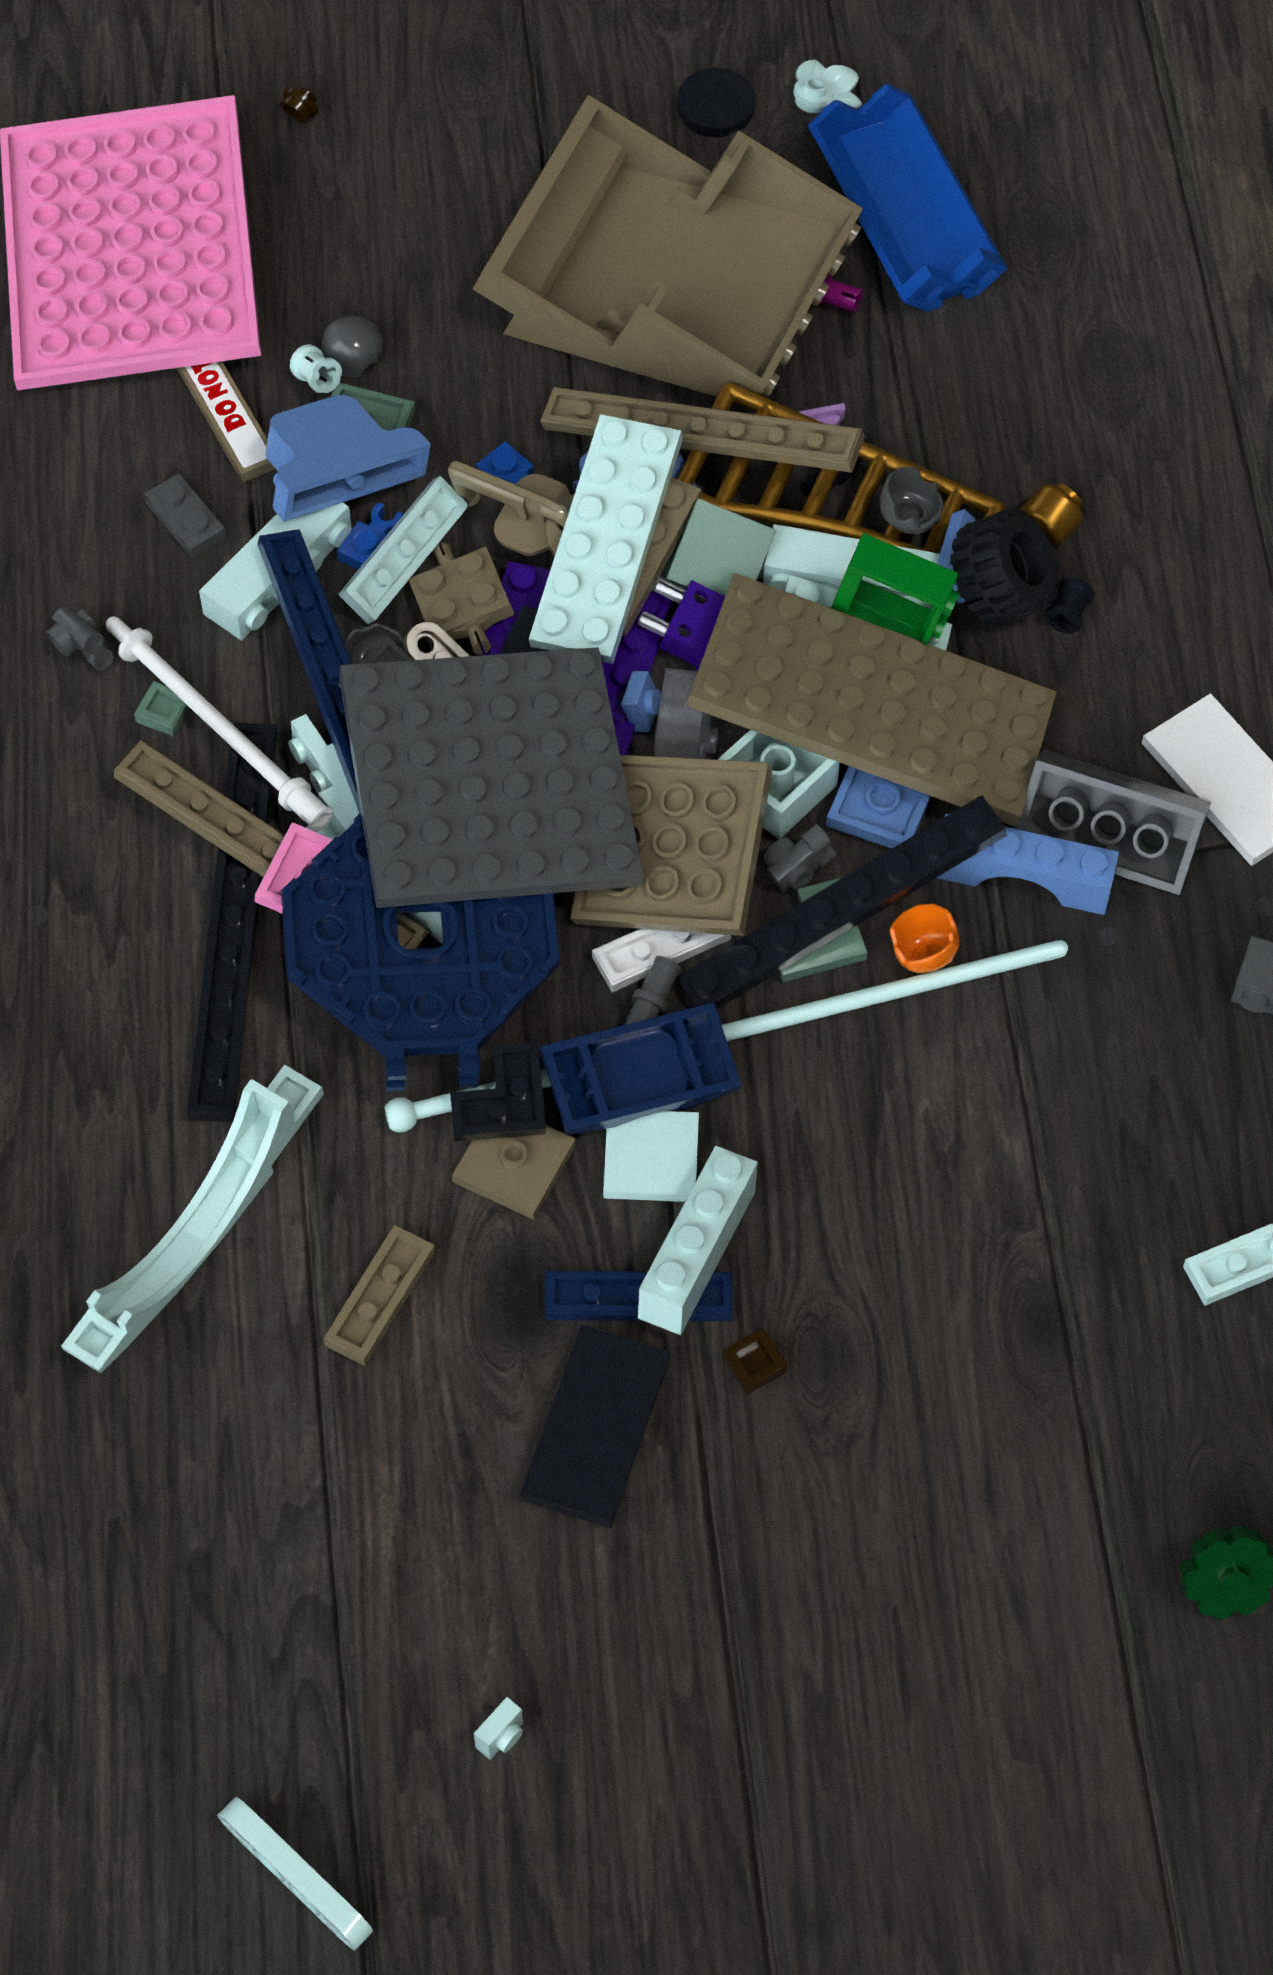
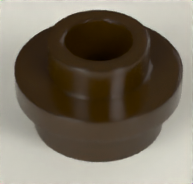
M297 86L296 89L287 87L282 93L284 99L280 105L295 120L306 123L309 118H314L319 112L315 104V96L307 89Z

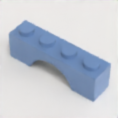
M1005 827L1006 837L937 877L938 879L970 886H976L986 879L995 877L1020 878L1048 889L1057 897L1061 906L1105 915L1119 852Z

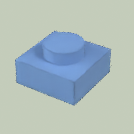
M632 671L621 703L629 723L635 724V732H650L655 715L660 713L662 707L661 692L659 689H656L648 671Z

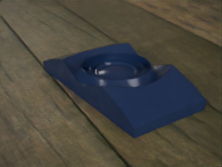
M714 1002L540 1047L566 1134L614 1128L646 1115L662 1111L687 1109L741 1088V1082Z

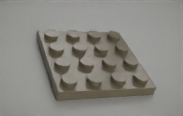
M620 755L644 878L641 886L575 891L570 919L576 925L744 936L773 770L769 763Z

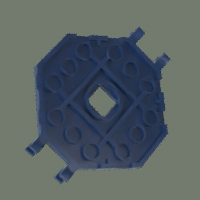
M361 812L354 818V823L339 838L336 836L312 859V864L297 879L293 878L282 889L281 901L287 979L385 1057L386 1092L405 1091L404 1080H406L407 1076L405 1056L458 1054L459 1088H477L478 1076H480L478 1050L558 968L560 958L553 893L376 908ZM440 912L443 945L439 948L406 949L399 945L396 913Z

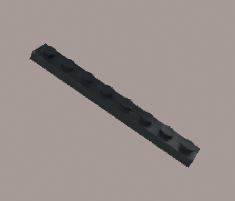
M983 795L676 978L693 1007L714 1002L716 1009L1006 837V829Z

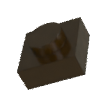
M764 1328L725 1348L722 1353L724 1361L747 1395L787 1372V1363Z

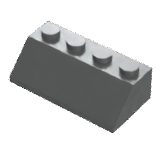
M1044 749L1036 760L1026 793L1027 798L1022 816L1016 829L1118 851L1115 875L1180 895L1211 802Z

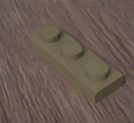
M394 1225L323 1338L324 1345L366 1366L434 1256L435 1245Z

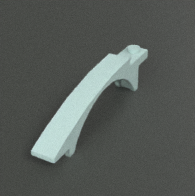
M305 714L291 721L292 740H289L288 744L295 760L299 764L305 762L311 771L310 779L318 793V798L333 810V818L329 824L340 837L354 823V818L359 814L333 743L328 746ZM440 912L405 913L411 920L427 929L431 936L443 944Z
M286 1065L282 1067L268 1088L253 1079L248 1082L243 1089L235 1118L224 1144L206 1178L186 1209L161 1241L134 1268L115 1282L94 1290L86 1301L89 1309L61 1345L63 1350L99 1373H102L132 1343L200 1267L274 1173L272 1164L323 1096V1089L320 1085Z

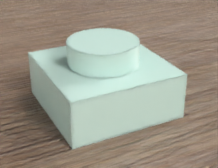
M506 1697L474 1733L475 1747L489 1760L499 1750L504 1753L509 1751L523 1733V1729L520 1727L523 1724L522 1709Z

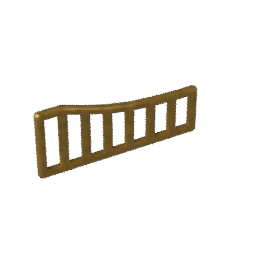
M727 382L722 386L712 406L713 409L729 411L732 403L735 402L756 411L755 414L822 423L731 382ZM863 441L858 457L869 461L870 465L843 521L818 515L839 472L837 470L821 469L802 511L775 508L795 467L794 464L778 462L758 505L732 502L733 497L752 460L751 458L735 456L715 498L702 492L703 497L701 499L753 521L803 528L860 539L862 533H865L894 546L938 554L942 549L951 514L959 511L962 503L984 512L983 518L1005 510L1004 504L997 499ZM691 450L677 479L693 485L708 452ZM899 467H917L920 469V476L925 482H936L938 492L947 496L941 518L932 528L923 549L901 541L900 537L903 532L892 527L889 523L884 534L860 526L886 469L893 472Z

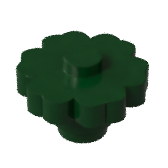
M1243 1526L1233 1527L1229 1531L1226 1529H1214L1191 1545L1193 1558L1185 1560L1180 1565L1181 1585L1187 1598L1196 1602L1201 1614L1213 1616L1217 1619H1226L1236 1610L1242 1615H1249L1257 1607L1269 1601L1270 1593L1268 1588L1273 1587V1547L1266 1545L1259 1531L1248 1530Z

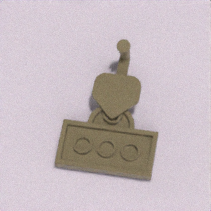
M453 461L449 464L448 474L453 488L469 505L467 508L477 504L481 494L505 504L494 524L496 539L502 546L525 556H534L550 550L555 557L575 493L570 495L565 484L541 474L527 475L520 479L517 484H514L460 461ZM671 477L623 630V637H627L680 540L696 498L702 499L703 495L700 488Z

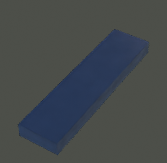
M546 1271L545 1320L643 1321L638 1319L639 1288L648 1272ZM713 1272L688 1321L732 1322V1272Z

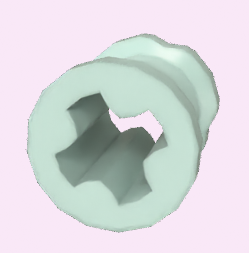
M314 345L301 346L293 353L290 360L292 374L299 380L308 381L309 386L317 393H329L340 383L342 374L340 364L333 358H325L323 352ZM305 357H310L313 360L312 363L305 359ZM320 375L324 377L327 381L324 382L321 379H319Z

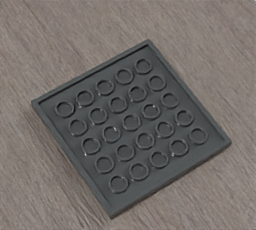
M599 647L340 665V686L376 908L641 886L644 877Z

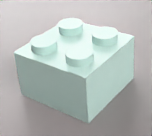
M749 730L718 759L769 763L773 770L763 828L778 840L828 795L838 783L840 762L753 730Z

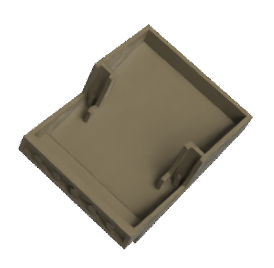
M587 95L483 269L473 290L514 315L503 333L504 335L715 397L718 396L722 386L727 382L768 397L780 378L778 374L774 373L778 364L784 367L796 349V345L791 342L795 334L801 337L813 315L807 312L810 305L812 304L817 307L829 288V285L823 281L827 274L831 277L835 275L845 258L840 253L842 246L844 245L849 248L860 231L861 226L855 222L863 208L739 130L711 172L595 98Z

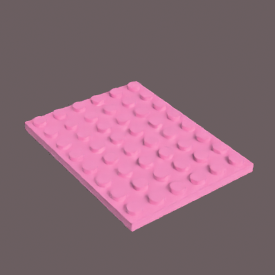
M235 95L0 129L13 371L17 390L261 356L239 119Z

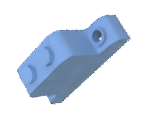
M347 395L332 396L275 414L270 420L266 447V457L278 471L273 479L275 485L273 509L283 521H288L425 476L431 444L419 431L413 428L403 427L391 431L383 430L356 399Z

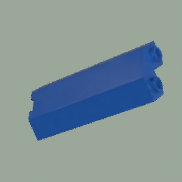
M885 84L874 92L860 109L839 100H834L824 107L820 114L808 125L846 198L863 208L858 220L903 303L928 312L941 308L942 300L962 294L964 299H969L980 295L1008 269L910 93L893 85Z

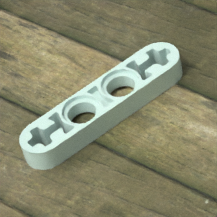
M235 1797L217 1815L223 1825L348 1947L355 1951L373 1932L368 1922L241 1799Z

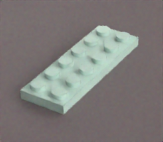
M600 414L528 639L531 647L549 651L599 647L601 661L613 664L683 441L681 430Z

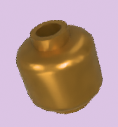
M1058 483L1056 486L1053 484L1042 485L1021 508V510L1027 512L1029 517L1033 516L1038 521L1041 529L1044 528L1052 545H1061L1081 524L1083 519L1080 509L1083 506L1082 500L1072 489L1063 483Z

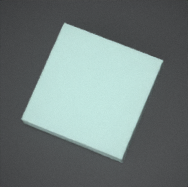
M662 1111L637 1118L614 1128H608L606 1133L603 1198L686 1202L696 1183L699 1112Z

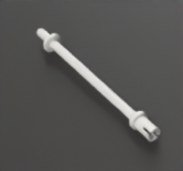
M115 616L109 617L106 620L105 626L107 630L121 643L118 651L120 657L124 661L129 662L140 660L279 791L278 802L287 811L293 810L314 832L324 829L333 818V810L311 792L310 784L302 777L291 779L163 660L150 647L153 637L147 629L137 628L132 631L121 619Z

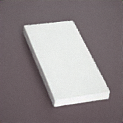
M1211 693L1143 735V746L1187 795L1211 802L1207 817L1251 866L1273 853V761Z

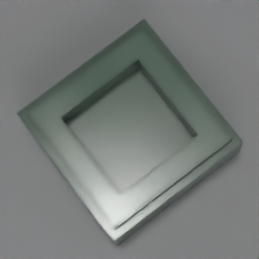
M153 681L134 713L135 722L174 737L188 714L190 707L166 685Z

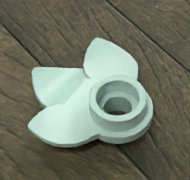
M817 60L805 61L798 67L796 71L798 81L794 86L793 94L796 105L803 111L819 113L834 100H839L857 109L862 106L860 99L851 93L857 85L859 78L853 69L843 65H832L826 69Z

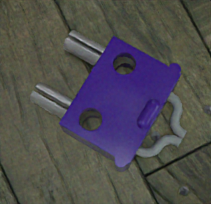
M660 578L654 587V591L679 603L673 618L668 623L644 611L638 619V625L663 637L658 648L694 665L696 671H698L725 596L693 580L690 581L687 589L684 590Z

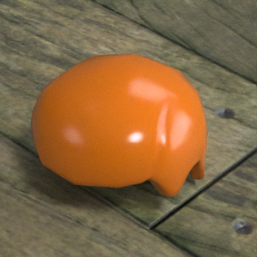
M934 903L919 904L902 912L890 927V935L896 958L901 966L911 972L921 974L941 969L953 961L960 946L959 932L952 914L948 909Z

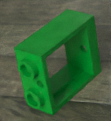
M862 533L831 608L922 641L921 643L927 646L931 636L937 639L940 638L948 617L952 613L960 594L952 590L959 573ZM863 576L926 602L932 605L931 609L863 581L862 578Z

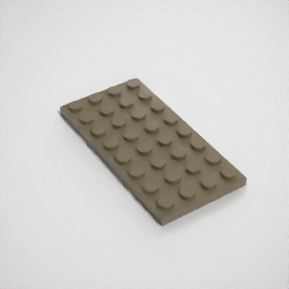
M734 573L685 706L960 807L983 795L1001 822L1016 827L1022 816L1027 798L1026 793L1036 760L1039 756L1057 691L930 644L926 646L921 643L922 641Z

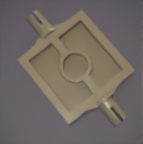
M441 543L445 555L442 554L439 545H436L433 550L439 566L409 579L410 585L425 622L437 624L453 640L469 638L473 652L481 655L483 653L478 643L479 641H481L485 652H488L491 648L485 630L494 623L515 614L486 546L455 559L451 546L448 543Z

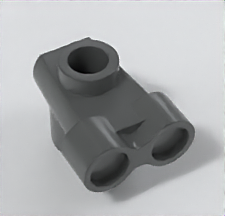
M63 606L54 613L52 619L55 624L45 633L54 647L65 658L70 657L79 650L97 670H104L112 663L114 657L112 651L103 644V636L96 630L95 622L83 609L74 613L69 607Z
M817 824L801 836L802 839L796 844L789 838H782L774 842L766 850L763 862L768 867L767 871L771 880L781 892L784 893L791 887L795 890L805 887L812 880L815 870L818 868L822 869L837 857L830 845L829 837Z

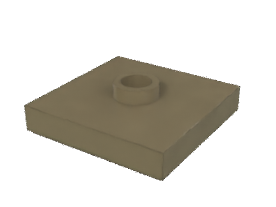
M546 1125V1134L472 1140L452 1174V1182L534 1220L576 1146V1139Z

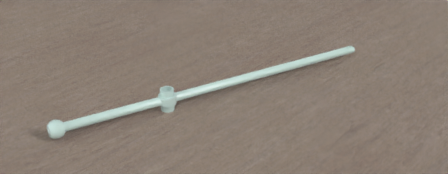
M1056 940L935 972L722 1024V1028L728 1042L1061 958L1066 955L1068 945L1063 940ZM546 1069L540 1070L542 1088L550 1087L551 1084ZM495 1082L460 1091L495 1089ZM450 1093L412 1102L405 1097H395L384 1107L389 1129L394 1132H407L415 1126L419 1119L451 1112Z

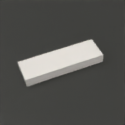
M638 929L593 949L592 958L611 992H614L646 978L656 956L666 957L679 963L731 940V935Z

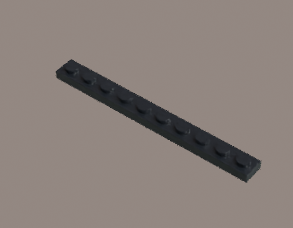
M233 722V725L275 763L278 736L276 724ZM230 746L225 796L268 824L272 784ZM219 847L187 1114L189 1120L233 1122L236 1113L259 906L254 901L262 876Z

